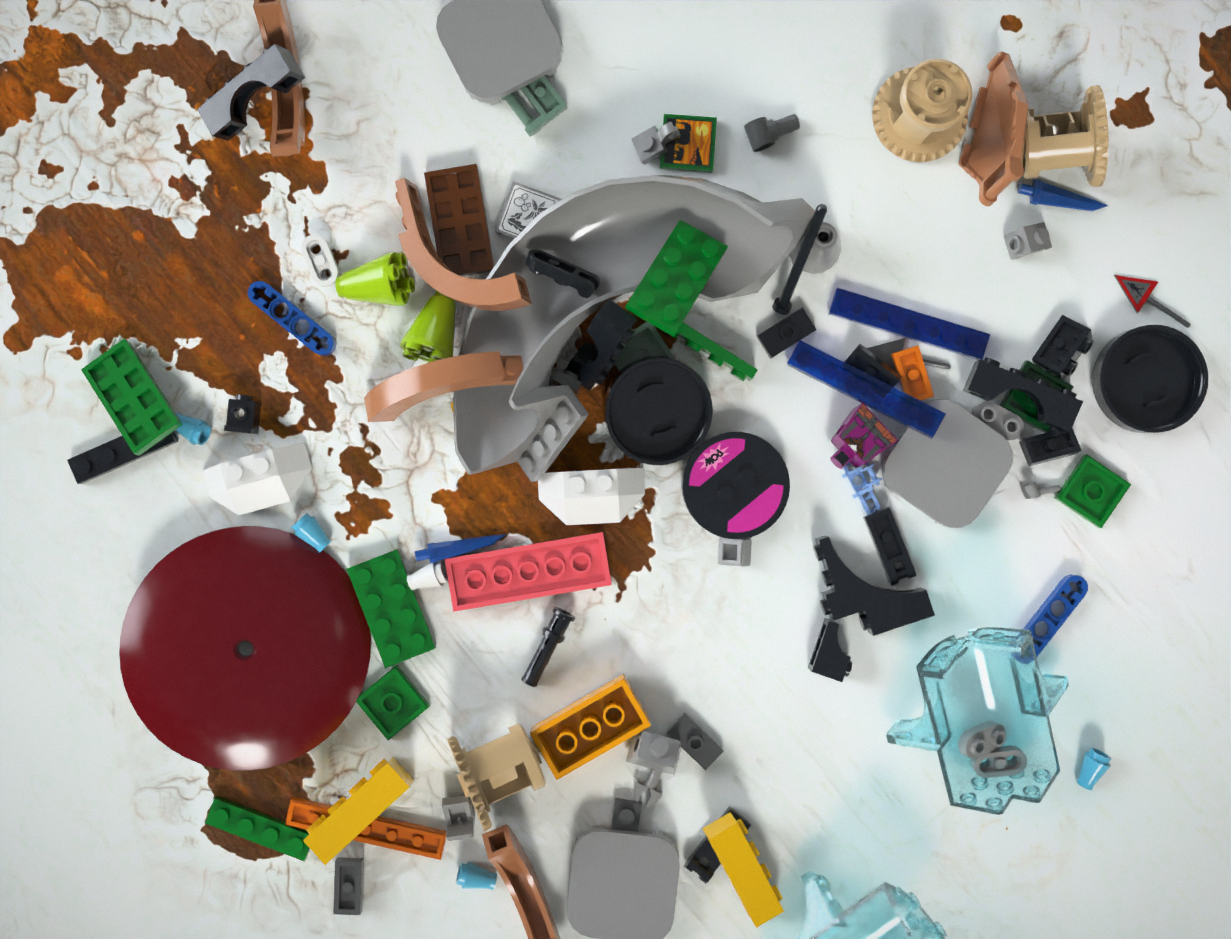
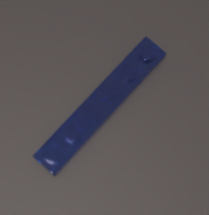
M838 287L835 289L828 315L976 360H983L990 334Z
M799 340L787 362V366L860 403H864L875 411L930 439L934 437L946 413Z

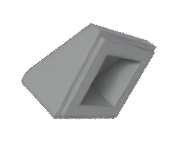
M719 538L718 564L750 566L751 539Z

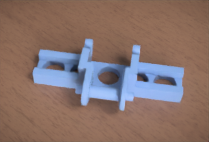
M848 462L843 467L845 473L842 474V477H847L855 491L852 495L853 498L858 497L867 515L879 510L881 506L872 491V485H880L879 481L883 479L882 477L877 478L872 468L875 464L867 462L865 467L859 466L849 471L847 466L851 463ZM867 470L873 481L867 483L862 472ZM857 475L863 480L859 486L853 483V478ZM869 492L868 496L863 498L862 494ZM868 499L873 500L875 504L873 509H869L866 503Z

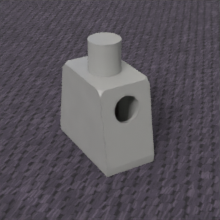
M641 731L631 738L626 762L675 775L681 743L672 738Z

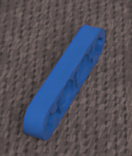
M256 281L250 285L248 297L251 302L314 353L328 356L335 351L337 343L333 335L271 285L263 281ZM266 288L264 293L273 301L269 303L262 298L257 300L259 295L256 291ZM286 303L289 312L285 317L279 318L275 313V309L279 304ZM300 320H307L310 326L308 332L303 335L298 334L296 324ZM315 334L324 340L328 338L326 343L329 347L319 350L320 344L311 337Z
M1070 574L1062 578L1013 641L1011 653L1016 659L1029 663L1038 657L1085 597L1088 591V584L1083 577ZM1078 581L1076 586L1077 588H1079V590L1077 592H1070L1071 586L1069 585V583H1076ZM1060 594H1068L1067 597L1071 598L1072 600L1069 602L1068 599L1060 596ZM1060 600L1064 605V610L1061 614L1054 615L1051 611V605L1053 602ZM1044 621L1047 624L1048 630L1045 635L1037 636L1035 626L1038 622ZM1030 635L1039 642L1037 644L1031 642V639L1027 638V636ZM1029 644L1027 647L1030 651L1029 654L1020 655L1022 653L1020 646H1027Z

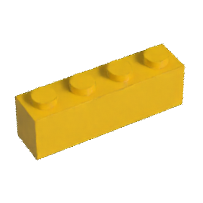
M728 813L702 828L755 927L761 926L784 912L779 902L783 897L775 884L773 886L770 885L768 879L772 876L764 863L759 864L756 857L760 856V853L753 841H747L745 835L748 834V830L741 819L736 821L733 815Z

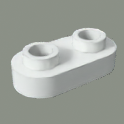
M319 235L307 236L301 244V252L313 281L326 288L334 286L336 278L340 276V271L329 243ZM319 245L321 251L318 254H314L313 248ZM330 270V277L324 279L323 272Z

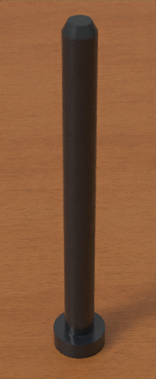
M820 204L816 207L781 296L774 300L772 308L778 314L787 315L792 308L791 297L827 213V206L825 204Z

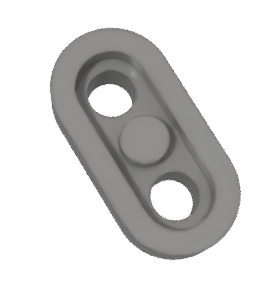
M991 401L977 403L971 411L972 415L1000 433L1007 441L1018 439L1023 434L1024 423L1022 419ZM986 409L991 412V417L989 419H986L984 417V411ZM1009 422H1012L1014 424V430L1012 432H1010L1007 429V425Z
M987 721L967 729L959 738V752L971 759H976L999 749L1006 741L1005 728L994 721Z
M1010 745L1001 746L993 752L976 759H971L970 763L978 776L992 778L1021 773L1027 766V757L1019 747Z

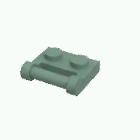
M545 76L520 88L540 115L535 120L532 119L514 95V92L501 98L502 101H506L524 124L526 127L525 131L530 137L538 133L543 126L567 109V104Z

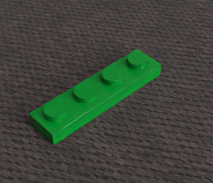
M682 323L675 337L671 336L675 339L679 336L686 340L685 345L696 353H699L700 350L709 355L708 360L718 367L724 364L732 370L730 374L740 381L744 382L745 378L750 381L758 371V369L685 323Z
M220 796L214 798L205 824L301 861H305L310 852V848L303 841L309 835L305 829L287 826L285 821Z

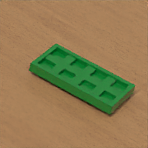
M679 220L629 299L625 309L675 337L724 256L728 246L688 223Z
M125 338L81 369L135 455L140 456L183 425L130 341Z
M398 549L347 568L385 668L436 648L415 591L411 590L408 585V573Z

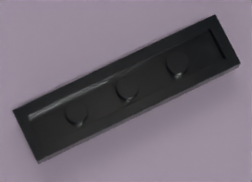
M173 431L138 456L132 452L124 437L120 436L67 461L77 484H84L178 442V439Z

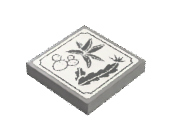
M513 181L495 232L515 239L541 212L562 199Z

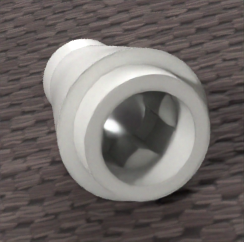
M444 562L430 563L415 573L408 575L407 582L410 589L416 590L443 586L445 582H448Z

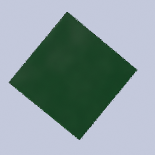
M1028 360L1024 361L1020 368V371L1026 373L1025 378L1035 381V378L1045 380L1051 383L1050 388L1060 391L1061 388L1072 391L1074 387ZM1018 390L1007 391L999 406L1018 415L1022 421L1044 433L1049 432L1051 427L1037 422V409L1029 396Z

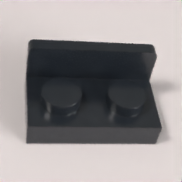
M1062 315L1033 356L1032 361L1056 374L1061 380H1064L1066 376L1070 377L1078 366L1076 361L1082 353L1084 355L1087 354L1093 344L1091 329Z

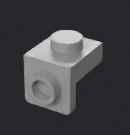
M1045 222L1024 226L1004 235L1011 260L1052 248Z
M465 795L442 798V808L447 824V840L454 841L474 837L475 818L470 797L466 798Z

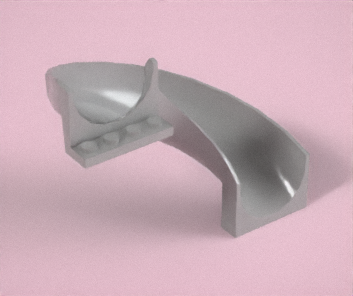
M651 175L606 180L573 192L541 212L507 246L486 278L494 279L512 273L518 274L526 280L532 305L505 311H490L473 307L467 321L459 355L500 351L501 356L521 355L524 369L515 385L482 386L454 391L455 453L469 475L518 462L531 482L541 479L589 415L569 385L548 387L553 366L562 348L577 327L609 299L614 300L623 294L636 290L679 220L688 223L728 246L724 256L698 297L714 302L758 293L805 236L815 210L803 198L761 202L744 192L702 178ZM530 250H541L597 275L600 278V285L591 297L583 298L578 294L577 289L559 285L554 279L546 275H537L531 272L525 263Z

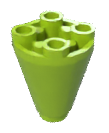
M390 252L338 276L335 281L337 294L341 298L345 297L349 300L392 306H404L409 300L410 293L415 291V281L412 276H409L405 253Z
M435 291L401 340L400 346L404 350L402 355L405 358L413 361L421 359L429 363L453 357L456 315L455 300Z

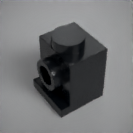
M240 394L236 395V399H229L224 431L258 434L261 402L253 401V396ZM242 408L244 416L239 418V410Z

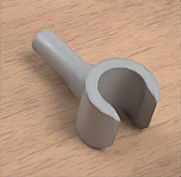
M1031 482L1021 486V490L1026 499H1034L1047 493L1060 492L1061 487L1056 485L1038 489L1036 482Z

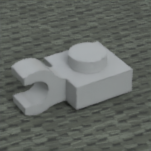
M668 122L659 131L658 128L652 126L631 140L641 163L645 165L666 153L665 144L679 138L681 135L677 126H673L672 122Z

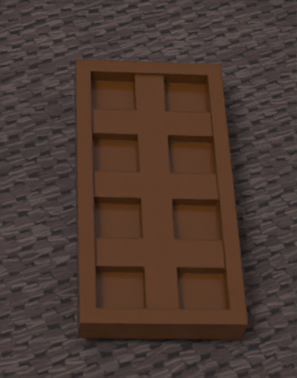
M477 164L424 172L436 249L441 260L459 276L491 272L494 267Z

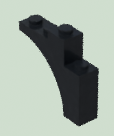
M824 535L815 538L816 545L813 546L816 559L818 561L822 560L825 571L821 572L826 587H831L830 590L821 592L823 599L820 600V605L825 616L829 615L831 619L837 620L861 612L862 615H859V621L864 631L867 630L873 636L935 616L926 589L890 590L873 586L860 579L842 562L828 536Z

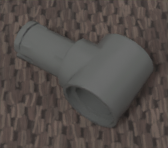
M796 114L775 121L773 119L767 120L766 117H760L744 125L753 152H759L773 146L775 140H778L780 136L800 128L799 119Z

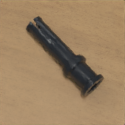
M559 607L553 608L554 614L548 626L542 630L544 637L533 655L524 676L521 678L529 686L537 687V683L548 665L557 644L565 640L564 634L570 622L575 620L574 615Z

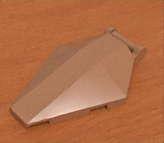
M1005 52L997 53L987 65V69L990 71L986 88H979L969 123V128L974 129L970 145L967 143L963 145L958 163L979 184V201L987 207L997 201V196L1012 181H1017L1024 175L1023 155L1028 102L1010 54Z

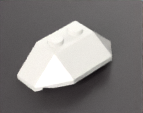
M304 442L220 463L202 472L209 497L237 515H243L292 501L313 467L307 445Z
M644 467L544 473L541 479L538 480L539 500L566 525L621 522L645 495Z

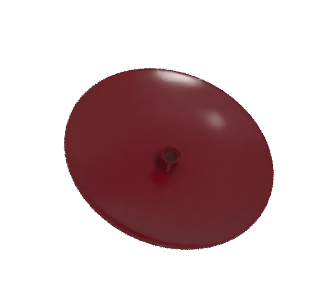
M262 526L229 527L203 534L180 545L158 562L143 579L128 606L123 621L119 648L120 670L128 698L138 717L147 729L168 748L202 765L226 770H256L280 765L302 756L325 741L341 725L354 707L363 689L370 662L371 635L349 575L324 550L319 552L293 533ZM242 641L252 643L254 649L251 655H243L240 652L239 645Z

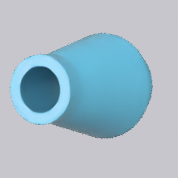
M176 413L183 424L176 429L179 434L193 445H203L207 442L212 429L206 421Z
M308 513L291 527L295 531L294 535L316 548L319 552L331 542L314 516L311 517Z
M1090 748L1089 752L1084 754L1077 783L1085 789L1092 790L1094 785L1111 767L1109 764L1111 757L1098 749Z
M469 861L467 864L461 862L456 884L461 885L462 889L493 890L497 880V873H492Z

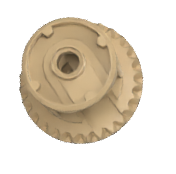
M945 59L926 60L915 67H907L902 71L896 72L881 86L873 104V126L880 142L895 156L911 162H929L945 156L956 147L966 131L969 121L968 112L972 102L971 82L961 67Z
M1100 85L1090 86L1087 89L1080 111L1034 116V109H1028L1023 155V177L1025 179L1038 178L1039 172L1043 170L1082 166L1087 181L1091 186L1100 187L1103 185L1108 164L1109 135L1106 102Z
M518 723L508 727L509 734L468 752L465 747H460L456 737L446 738L460 771L457 777L465 797L471 798L484 831L489 830L492 826L488 815L491 812L490 804L529 786L536 791L545 787L546 784L540 767L542 761L533 741L530 742L523 726Z

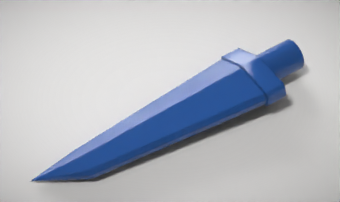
M1034 179L1032 185L1020 183L1017 190L1019 194L1030 196V204L1034 205L1039 204L1085 211H1095L1108 206L1038 179Z
M491 535L427 544V549L415 551L416 561L429 559L430 563H435L494 545L506 535Z

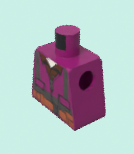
M861 403L850 411L832 437L831 443L838 450L830 457V460L839 469H842L848 462L857 468L896 443L898 439L864 403Z

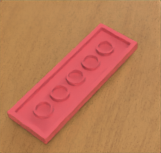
M603 532L445 559L453 612L612 585Z

